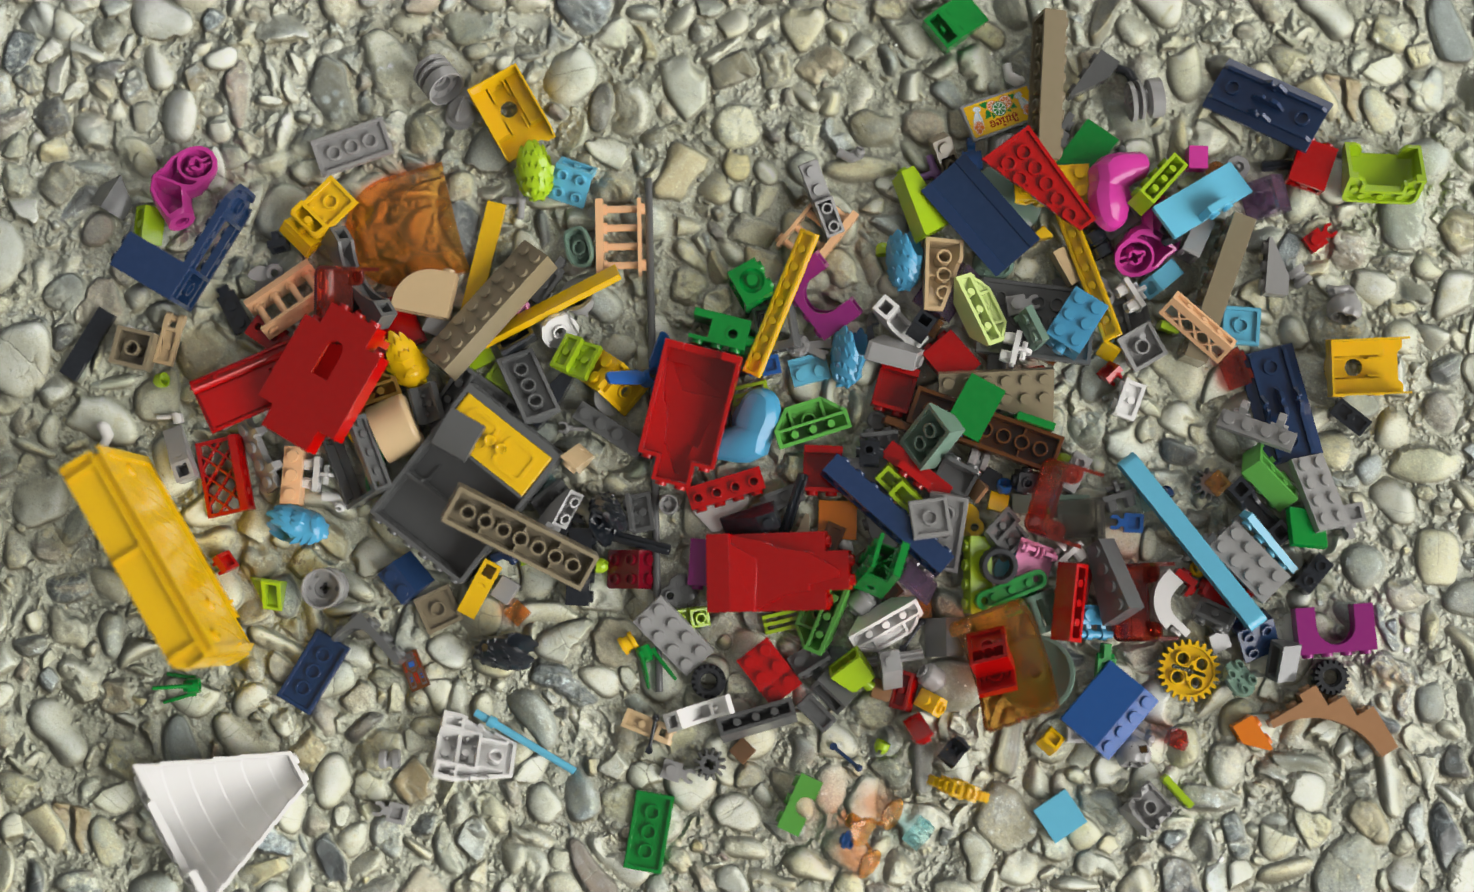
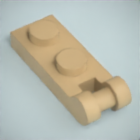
M166 312L153 358L154 363L169 367L174 366L183 328L187 322V316H177L173 312ZM172 322L177 323L175 328L170 327Z
M628 707L620 726L650 738L653 720L652 717ZM657 721L653 740L671 746L673 742L671 739L677 731L672 733L666 731L664 737L660 736L661 728L667 729L665 722Z

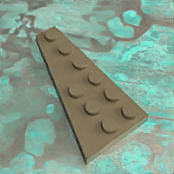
M1053 367L938 372L939 393L958 398L971 373H974L1006 391L997 409L1015 414L1021 411L1053 422Z

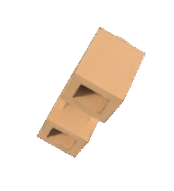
M284 446L279 502L283 505L304 506L305 488L302 487L304 460L308 459V452L299 447Z

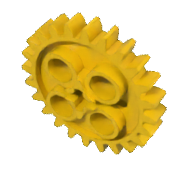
M1187 639L1186 644L1183 640H1179V646L1177 643L1172 642L1173 649L1165 647L1168 653H1161L1164 659L1157 660V662L1162 664V666L1156 668V670L1161 671L1157 678H1163L1159 685L1167 686L1164 692L1172 691L1170 697L1174 698L1178 695V701L1185 697L1186 702H1190L1191 697L1194 702L1198 701V696L1201 699H1205L1204 693L1211 695L1212 693L1209 688H1216L1213 681L1220 680L1215 677V674L1221 673V671L1215 669L1220 663H1214L1213 660L1217 658V655H1210L1212 649L1205 650L1206 644H1202L1199 647L1198 640H1195L1192 645L1191 639ZM1180 653L1186 656V660L1182 664L1178 661ZM1199 659L1204 661V667L1201 670L1196 666V662ZM1172 664H1176L1181 667H1186L1196 672L1204 673L1205 676L1201 677L1196 674H1187L1186 671L1173 668ZM1176 671L1180 674L1178 682H1174L1172 679V675ZM1196 677L1199 681L1198 687L1193 688L1191 686V680Z
M929 774L926 783L936 787V790L959 800L965 799L974 803L976 801L988 803L990 794L981 791L980 787L955 777L950 778L944 775L938 777Z

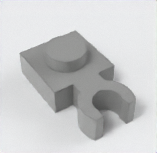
M1024 294L1006 296L1004 299L1008 317L1019 315L1025 307L1032 304V300L1038 299V295H1031L1028 299H1025ZM1040 304L1033 305L1034 309L1038 310L1040 308Z
M665 758L660 777L677 783L679 778H683L686 783L692 784L693 781L687 778V774H695L696 771L691 768L684 770V763Z
M383 801L375 802L376 805L381 806L382 810L381 812L373 811L372 814L374 816L386 815L385 821L405 825L410 805L390 801L389 806H386Z

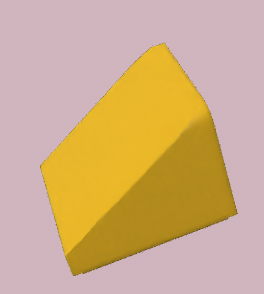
M1045 226L1040 227L1035 232L1040 238L1038 242L1050 240L1053 237V234Z
M1103 341L1095 354L1107 362H1113L1122 349L1110 341Z
M991 491L986 509L1001 513L1008 506L1010 496Z
M1050 726L1038 739L1036 745L1047 755L1051 756L1059 749L1065 738Z

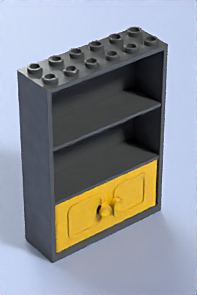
M469 383L451 406L485 426V431L476 442L475 448L466 462L463 463L431 444L439 426L449 412L448 410L394 479L392 487L383 493L370 510V513L373 515L372 518L377 523H384L392 535H399L404 539L402 542L409 548L414 547L418 550L417 554L424 560L429 559L433 562V567L441 573L443 571L449 575L448 579L456 585L468 582L481 566L484 559L494 549V547L441 521L440 515L458 482L522 513L530 503V500L534 498L562 462L561 456L564 454L528 424H524L522 419L474 383Z

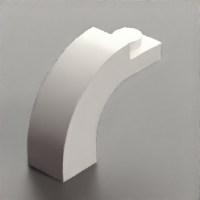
M886 294L872 308L877 319L898 340L918 348H922L929 340L927 336L923 343L920 344L905 334L911 322L902 314L900 306Z
M1165 569L1156 579L1151 590V612L1162 630L1170 626V631L1175 636L1187 637L1191 631L1175 617L1171 610L1172 595L1183 581L1170 569Z
M726 694L663 714L662 716L667 732L672 733L735 713L730 694Z

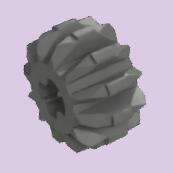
M1205 468L1204 472L1198 470V476L1192 477L1197 482L1191 484V487H1197L1194 494L1201 492L1199 498L1204 499L1206 496L1208 501L1212 500V496L1218 498V492L1222 493L1224 491L1220 485H1224L1225 481H1219L1223 475L1219 474L1216 476V469H1213L1211 473L1209 468ZM1208 481L1212 486H1205V482Z
M714 747L711 749V754H708V749L704 748L705 755L701 752L697 753L701 760L694 759L695 763H700V765L694 767V770L701 769L698 773L699 777L706 773V781L709 778V774H711L713 780H716L715 772L722 776L723 773L718 769H726L725 765L720 764L725 762L726 758L718 759L722 752L719 751L714 755ZM707 759L715 761L714 768L705 767L704 763H707Z

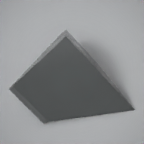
M121 175L100 185L91 199L92 203L123 221L133 207Z

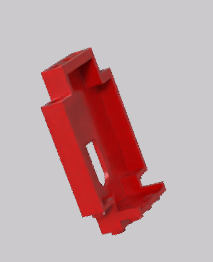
M332 302L323 318L315 314L312 317L307 314L303 316L258 394L272 403L261 425L313 455L317 453L326 436L341 444L343 443L389 361L383 358L385 354L376 350L378 346L387 350L390 343L384 340L386 332L379 329L381 325L373 320H370V322L365 321L366 316L357 311L354 314L349 312L351 308L341 302L339 305ZM333 342H340L343 347V353L328 379L325 380L313 373L329 345Z

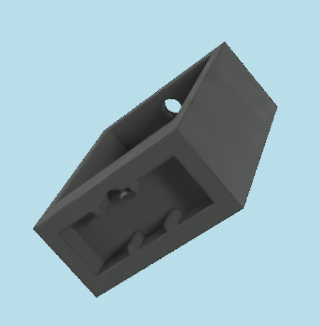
M763 303L758 305V308L752 309L756 335L770 303ZM793 303L787 313L790 339L775 342L770 355L801 348L796 310Z

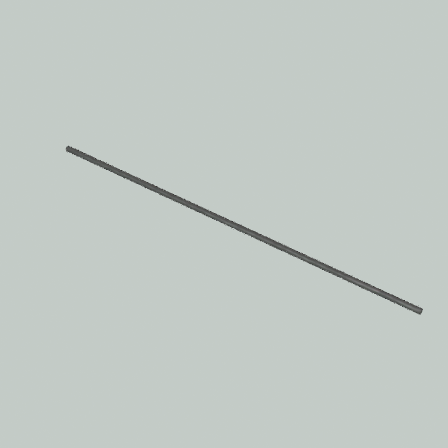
M645 178L649 362L656 343L652 178ZM649 387V403H650V399H651V395H652L651 387ZM653 456V459H651V476L656 456ZM651 479V495L656 530L652 531V540L660 541L659 485L655 484V480ZM652 552L653 601L661 592L660 553ZM654 644L657 653L662 658V651ZM655 658V692H663V666Z

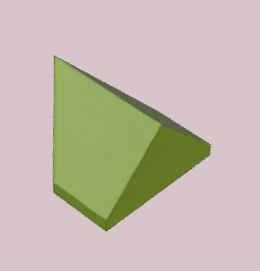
M250 577L263 603V609L282 611L287 582Z

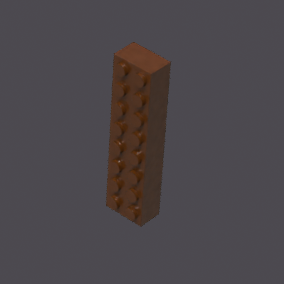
M918 386L905 422L913 424L928 403H932L950 413L957 399ZM995 412L979 442L971 441L972 439L964 434L956 442L1050 475L1053 473L1065 437Z

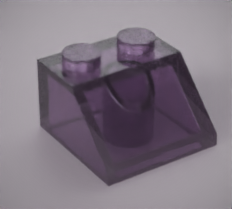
M1270 174L1247 183L1252 189V193L1242 199L1246 216L1255 218L1258 221L1292 211L1282 174Z
M906 557L901 577L898 581L927 606L937 587V583L933 580L935 576L927 569L923 572L919 568L921 564L913 557L910 560Z

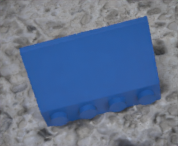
M1109 660L1059 719L1099 756L1110 760L1159 701L1141 684Z

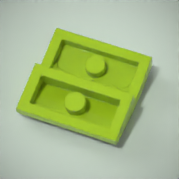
M566 333L549 365L564 374L587 382L603 349L599 345L584 341L582 337Z

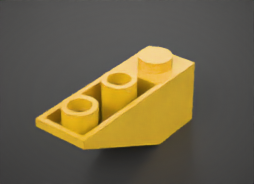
M485 558L457 611L474 620L499 576L502 567Z

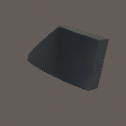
M873 311L869 312L866 323L868 342L875 338L873 328L879 326V321Z

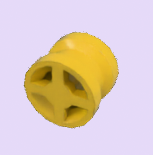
M628 631L626 636L617 638L619 645L626 655L630 654L631 650L640 647L631 631Z

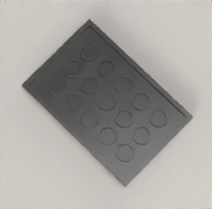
M983 277L982 282L991 288L1007 321L1005 332L1014 333L1017 330H1021L1018 323H1015L1013 319L1015 316L1008 317L1004 299L1006 296L1024 294L1025 299H1028L1031 295H1038V299L1032 300V304H1040V308L1035 311L1047 332L1054 318L1058 315L1074 289L1072 287ZM1023 333L1020 341V347H1022L1023 341H1027ZM1093 333L1075 360L1070 359L1064 354L1061 356L1052 351L1053 348L1046 343L1038 350L1033 351L1032 355L1025 356V358L1089 366L1091 363ZM976 341L975 352L1000 355L1001 349L1012 350V345L1004 344L1003 341L990 346H985Z

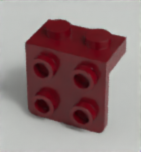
M608 551L607 587L609 589H652V551Z

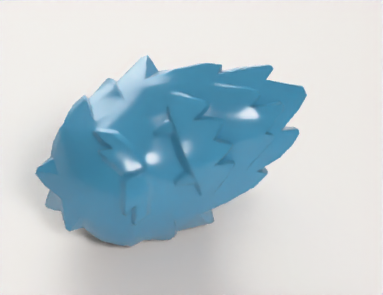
M897 229L893 236H889L887 241L886 272L888 273L889 281L893 287L897 288L898 292H910L920 280L923 247L920 242L915 243L911 231L908 234H902L901 230Z
M845 325L834 334L830 351V369L832 379L837 383L836 387L849 389L862 378V368L866 361L864 356L868 346L867 334L864 333L863 328H859L857 333H852Z
M286 504L276 505L273 508L274 510L266 512V515L272 519L266 523L271 529L269 530L270 534L282 541L289 542V544L311 545L328 538L330 524L326 523L325 518L320 513L311 509Z

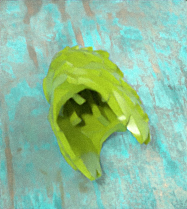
M533 139V141L528 140L524 147L520 146L516 160V169H513L517 178L515 181L519 186L520 192L525 197H528L529 201L533 202L538 200L545 201V197L550 194L554 185L553 173L555 165H552L551 157L547 155L544 144L540 146L536 139Z

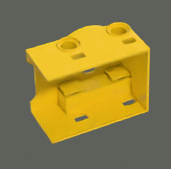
M516 63L467 89L472 103L483 118L489 133L500 148L507 163L517 158L520 146L524 147L528 140L533 141V139H536L537 142L540 140L549 141L556 137L551 124ZM507 102H512L517 106V113L511 118H507L501 113L502 105Z
M1410 336L1325 340L1326 358L1323 369L1327 380V397L1412 393V391H1403V383L1398 379L1397 352L1402 348V339H1409ZM1350 359H1356L1361 363V371L1356 376H1350L1345 371V364Z

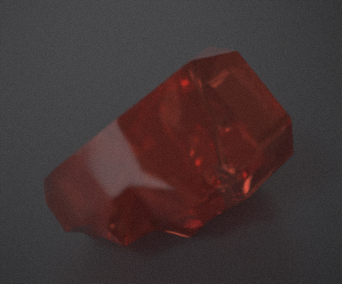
M1177 727L1169 729L1164 739V744L1184 752L1189 743L1187 732Z

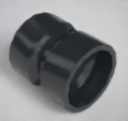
M1098 228L1085 235L1095 262L1115 251L1111 242L1106 241L1108 236L1103 229Z

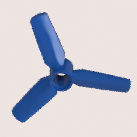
M663 331L659 333L649 359V369L642 372L639 370L605 373L607 382L619 385H641L644 388L651 387V391H653L665 338L669 339L668 334Z

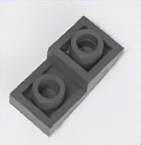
M1070 111L1062 122L1064 134L1061 139V147L1063 151L1070 143L1067 141L1070 136L1067 132L1075 124L1072 121L1075 115Z

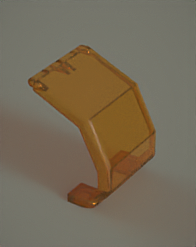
M1017 598L957 619L949 626L951 637L957 636L968 663L969 655L966 634L1002 625L1006 629L1008 647L1015 663L1018 690L981 699L979 697L983 725L989 733L1001 730L1004 726L1007 728L1022 723V720L1028 721L1040 717L1041 714L1046 715L1055 712L1060 707L1049 657L1035 619L1022 598ZM971 669V672H972V675H973V678H974V681H975V684H976V687H977L976 677H975V675H974V673H973V671H972V669Z

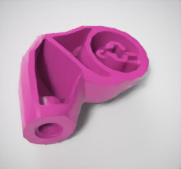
M192 146L181 150L170 157L167 163L151 176V197L167 226L172 231L183 230L194 222L195 214L192 199L202 195L216 177L218 161L214 153L207 147Z
M1142 152L1113 153L1101 157L1089 168L1087 199L1089 209L1096 218L1095 222L1101 229L1113 232L1125 224L1130 209L1128 201L1132 198L1129 187L1145 178L1149 172L1150 163L1146 154Z
M1161 195L1141 216V225L1131 228L1116 245L1113 260L1121 274L1128 277L1146 275L1159 268L1167 257L1179 250L1181 240L1168 246H1164L1160 242L1163 234L1159 231L1162 223L1152 211V208L1166 200L1167 196Z

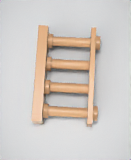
M603 198L595 199L596 273L615 264L617 269H638L639 276H643V271H646V259H643L642 215H645V203H642L641 198H637V205L607 206V204H604ZM608 213H637V224L608 225L604 223V215ZM637 231L638 243H608V241H604V234H608V232ZM638 250V261L608 262V260H605V253H608V251Z
M811 203L808 204L786 233H781L776 238L775 242L777 244L775 248L777 250L782 246H785L790 251L792 250L794 244L788 238L794 231L799 233L800 228H803L800 224L806 216L821 227L816 214L812 211ZM836 206L845 231L832 236L826 243L820 240L817 241L815 247L824 258L829 255L859 217L857 212L853 210L850 214L848 212L845 213Z
M307 258L243 301L254 316L260 315L265 323L260 329L269 340L301 320L305 314L308 315L334 297L325 284L319 287L313 278L318 273ZM307 281L313 292L303 297L297 287ZM291 292L297 303L287 308L281 298ZM275 303L281 314L271 319L265 309Z

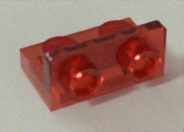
M1238 346L1234 347L1218 363L1229 392L1251 384V378H1254L1251 368H1247L1245 365L1246 355L1243 349L1239 350Z

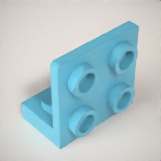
M562 156L556 162L553 174L554 185L548 197L583 209L591 180L596 175L597 168Z

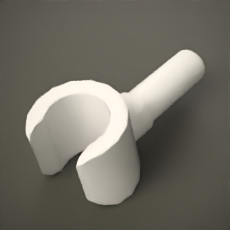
M174 412L169 415L156 416L157 420L172 419L173 424L185 422L182 413Z

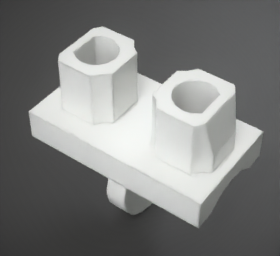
M1128 276L1113 290L1116 298L1119 299L1125 296L1128 300L1123 304V309L1127 314L1132 312L1137 314L1147 305L1144 301L1147 298L1144 294V291L1147 289L1146 285L1140 287L1137 282L1132 283Z
M1017 330L1016 333L1005 332L1003 343L1012 345V350L1001 349L999 361L1007 363L1009 368H1014L1017 354H1020V361H1025V356L1032 355V350L1028 348L1029 342L1023 341L1022 347H1020L1023 333L1021 330Z
M314 456V459L304 460V470H312L313 477H303V488L314 492H321L322 477L324 485H328L329 478H335L334 473H329V465H324L323 472L324 458Z
M1057 540L1054 543L1057 547L1054 551L1057 555L1061 552L1062 554L1056 562H1052V566L1058 568V562H1069L1068 559L1072 555L1078 562H1081L1087 557L1085 550L1082 548L1084 546L1083 543L1076 541L1066 549L1071 543L1068 540L1063 543Z

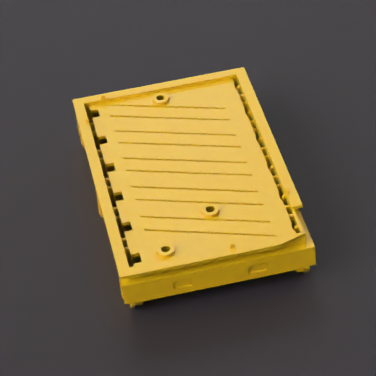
M96 445L99 453L88 451L59 469L65 483L70 488L108 555L112 566L116 569L158 643L166 661L172 667L191 670L194 668L231 666L250 655L249 652L252 650L254 643H250L237 620L240 616L233 605V599H230L148 456Z

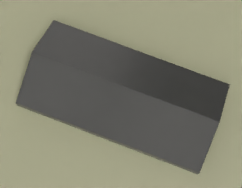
M532 348L496 359L524 424L542 423L561 412Z

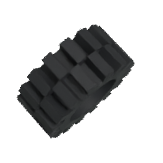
M1331 659L1321 660V662L1316 663V667L1312 668L1313 673L1310 676L1313 679L1311 683L1317 686L1320 693L1336 695V693L1339 694L1342 692L1341 690L1347 688L1345 685L1349 684L1347 678H1350V675L1347 674L1348 669L1344 668L1343 663ZM1329 669L1333 670L1337 675L1336 682L1331 685L1323 680L1324 672Z
M703 664L696 668L692 674V689L702 698H715L725 688V674L717 665ZM710 673L715 676L716 684L713 688L706 689L702 686L701 678L704 674Z

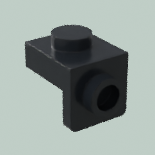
M575 513L567 529L561 528L559 533L568 537L569 528H572L574 521L583 525L586 524V521L582 520L584 516Z
M955 735L947 742L937 757L952 769L963 755L970 750L971 746L964 738Z

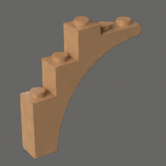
M1308 683L1299 687V692L1294 694L1298 700L1297 702L1293 700L1287 703L1284 710L1272 712L1269 714L1270 718L1265 720L1270 728H1276L1286 722L1302 718L1328 719L1355 732L1368 744L1376 756L1383 757L1398 748L1374 706H1366L1364 704L1355 709V713L1344 695H1332L1326 699L1328 701L1326 702L1317 686L1309 685Z

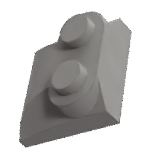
M1150 320L1116 339L1126 358V364L1132 369L1133 373L1138 372L1168 354Z

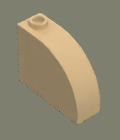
M444 268L443 271L436 269L416 271L400 282L393 294L391 303L395 310L399 312L450 321L459 276L455 273V270Z

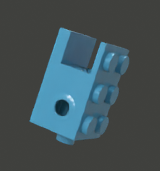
M1075 286L1047 330L1050 339L1046 344L1053 348L1052 351L1061 356L1064 354L1070 359L1075 360L1109 306Z

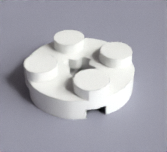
M565 311L548 316L540 324L541 338L550 348L558 349L566 333L576 336L577 332L579 333V326L576 320ZM563 328L561 334L555 333L557 329Z

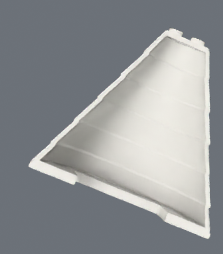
M280 751L265 754L213 757L210 759L135 764L132 766L133 774H137L133 779L143 806L147 812H151L150 821L170 860L174 864H178V873L190 892H222L240 868L243 867L257 846L261 845L274 825H277L290 805L295 802L307 787L308 776L304 770L301 771L298 763L300 762L295 753Z

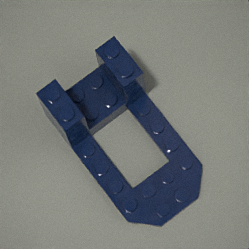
M239 184L226 194L223 199H220L216 204V211L206 220V227L203 232L196 236V243L193 248L186 252L184 262L130 231L123 237L122 245L118 251L112 254L110 265L191 312L250 218L252 209L249 206L250 203L255 201L256 195L244 185ZM226 221L229 226L223 229L220 235L221 239L211 248V255L201 264V271H196L195 269Z

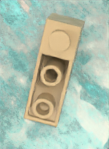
M580 443L561 456L564 460L562 464L573 474L575 472L581 474L595 458Z

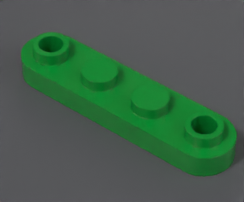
M1033 569L1014 577L1007 584H997L980 591L974 598L975 606L980 610L988 611L1041 589L1047 583V575L1042 570ZM1035 575L1038 577L1037 582L1033 581ZM983 597L986 598L985 604L981 603Z

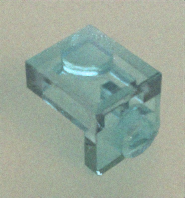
M919 816L901 839L917 851L931 837L935 827L929 820Z

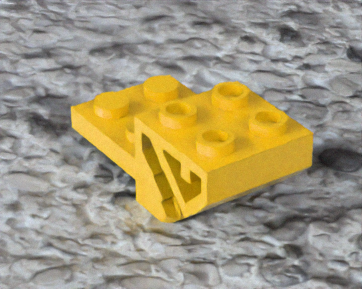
M1089 163L1058 165L1082 200L1088 203ZM1013 184L1014 203L1024 206L1033 203L1034 207H1045Z
M330 175L304 201H299L291 209V217L283 221L279 231L308 259L322 245L321 241L329 227H334L358 204V201Z

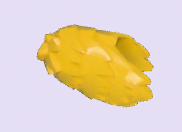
M391 330L388 331V340L385 339V341L390 343L386 351V360L389 363L385 370L396 377L399 385L407 388H416L427 383L426 378L429 375L427 357L422 353L423 348L418 349L415 343L402 332H398L397 335Z

